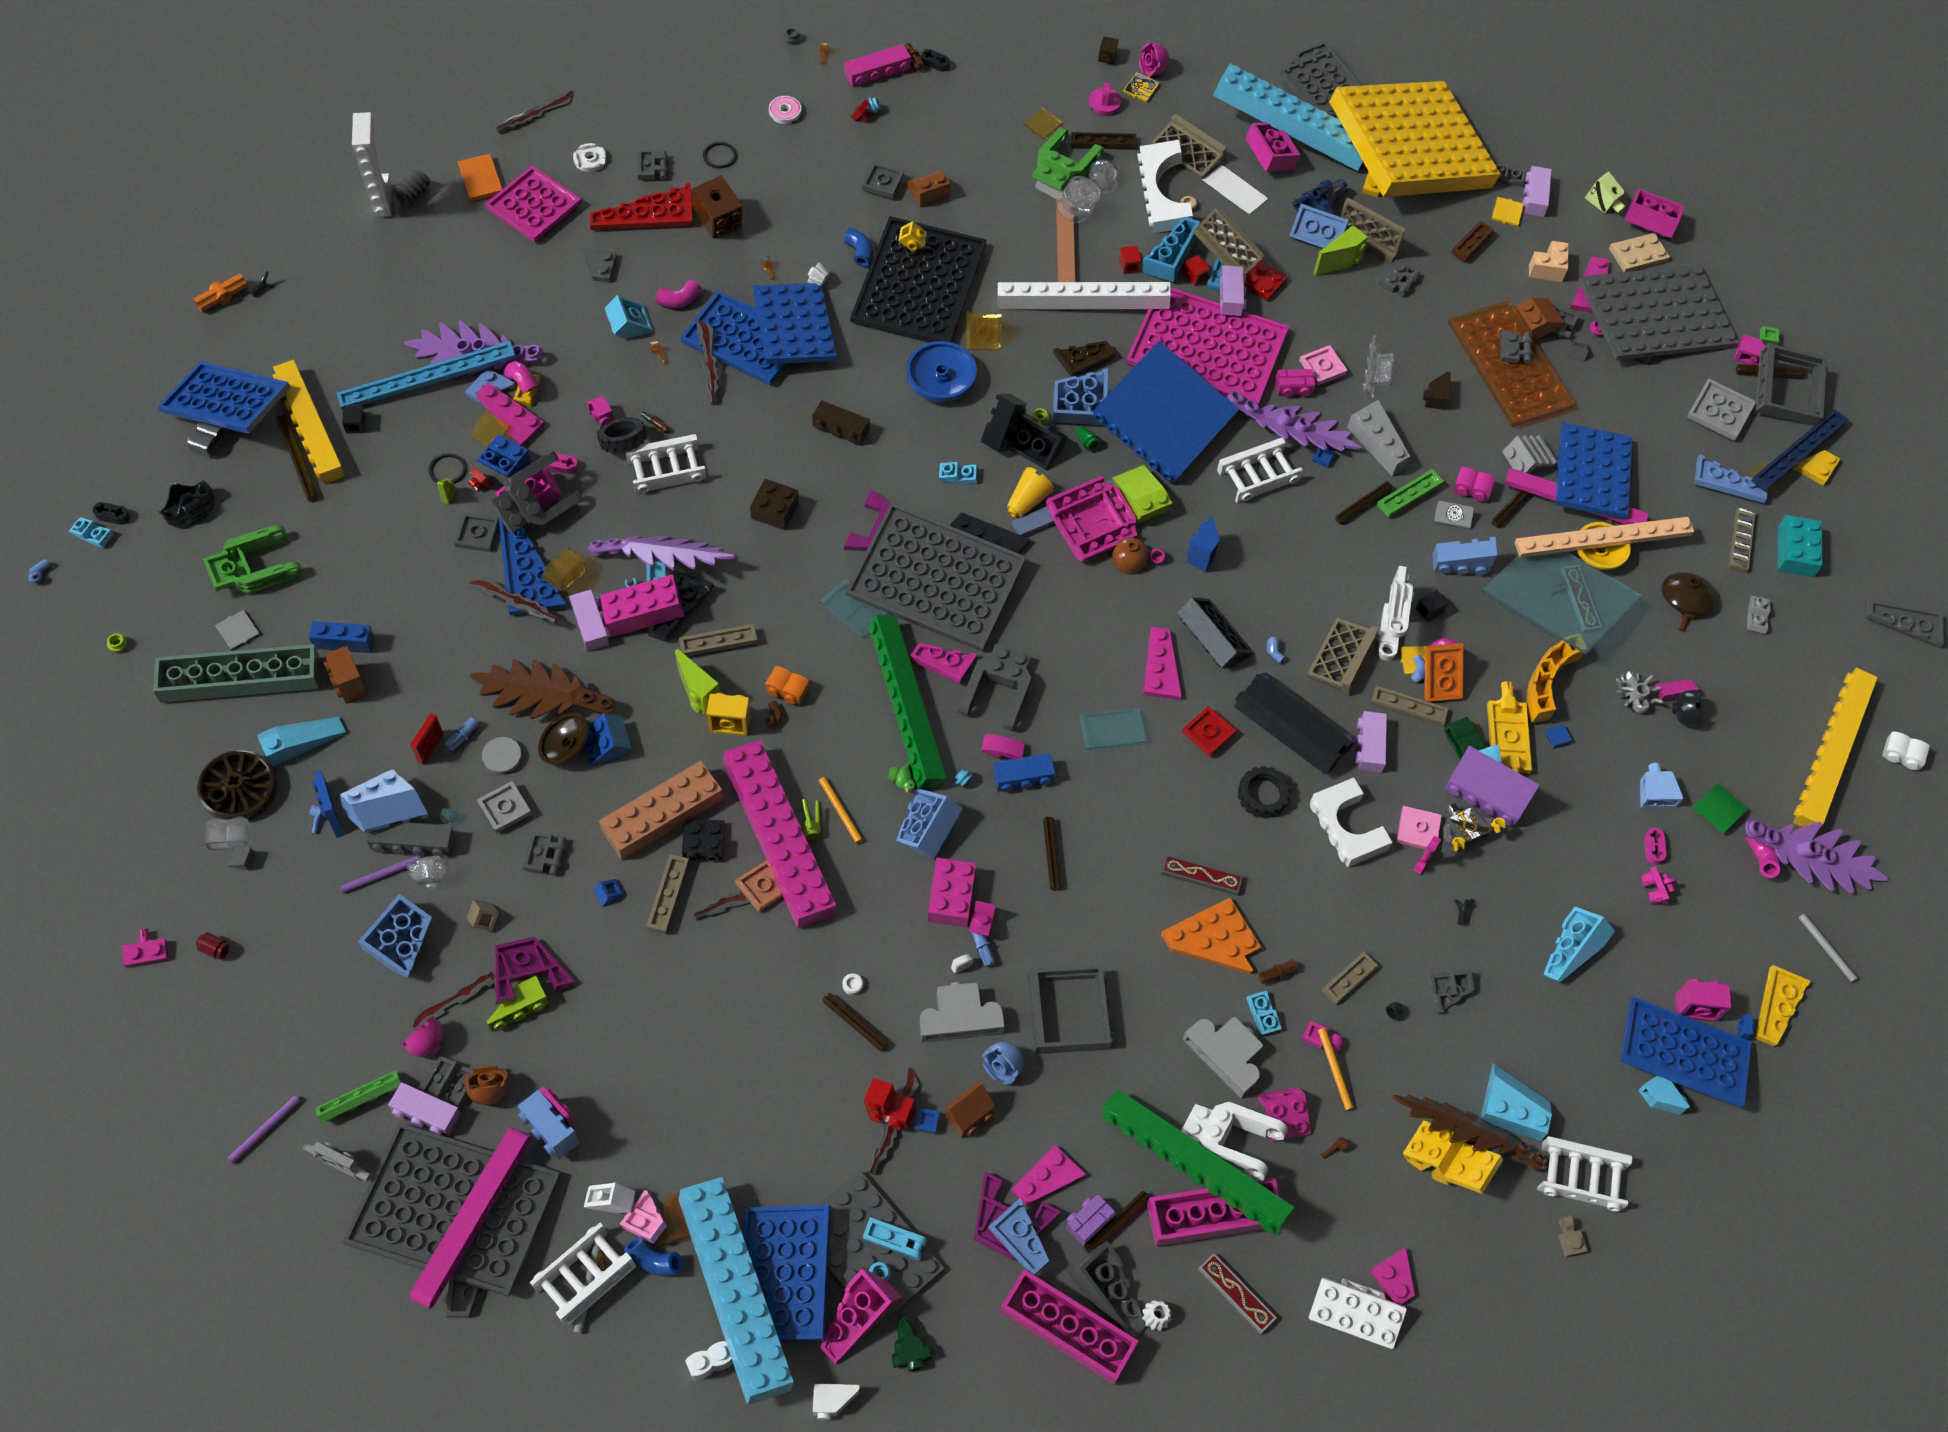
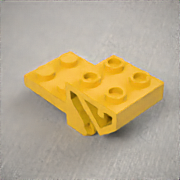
M1423 1120L1403 1152L1405 1159L1420 1171L1430 1166L1435 1167L1432 1171V1178L1435 1181L1446 1185L1454 1183L1483 1194L1503 1161L1501 1155L1488 1150L1475 1152L1473 1151L1474 1146L1465 1142L1450 1143L1449 1140L1454 1132L1453 1130L1430 1132L1428 1128L1431 1123Z

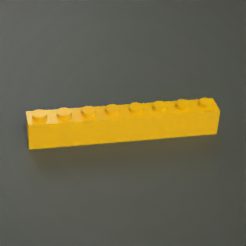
M294 359L274 366L273 369L276 374L272 375L273 378L287 381L291 387L282 398L286 397L287 400L284 401L288 411L292 410L293 412L290 414L293 424H298L299 426L296 427L299 437H304V440L301 442L305 451H310L311 453L308 454L311 465H316V468L313 469L317 478H322L323 483L326 484L345 477Z

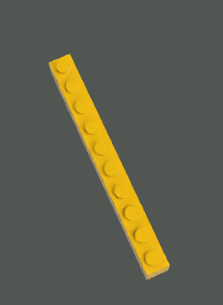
M1855 668L1852 673H1847L1843 681L1846 685L1840 690L1838 694L1840 700L1836 702L1833 708L1835 714L1830 717L1827 723L1829 730H1826L1822 737L1824 743L1820 745L1816 752L1818 759L1813 762L1810 768L1813 771L1812 775L1810 774L1805 781L1807 788L1802 791L1799 797L1801 804L1797 805L1793 813L1796 816L1794 824L1803 827L1821 822V827L1823 826L1878 678L1877 676L1859 668Z

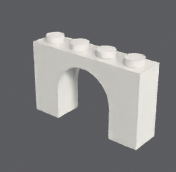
M1355 778L1313 794L1310 801L1311 810L1319 817L1321 827L1327 831L1330 843L1336 847L1340 860L1345 862L1347 868L1388 851L1392 844L1383 826L1364 834H1352L1340 826L1337 820V812L1360 802L1364 794Z

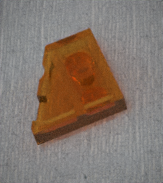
M680 1193L665 1198L662 1218L667 1226L657 1238L658 1247L691 1237L678 1200Z

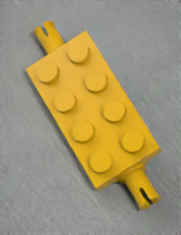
M1502 682V698L1497 701L1489 700L1487 703L1490 746L1499 745L1501 764L1519 774H1530L1532 766L1527 704L1516 700L1513 695L1512 682H1509V686L1507 682Z

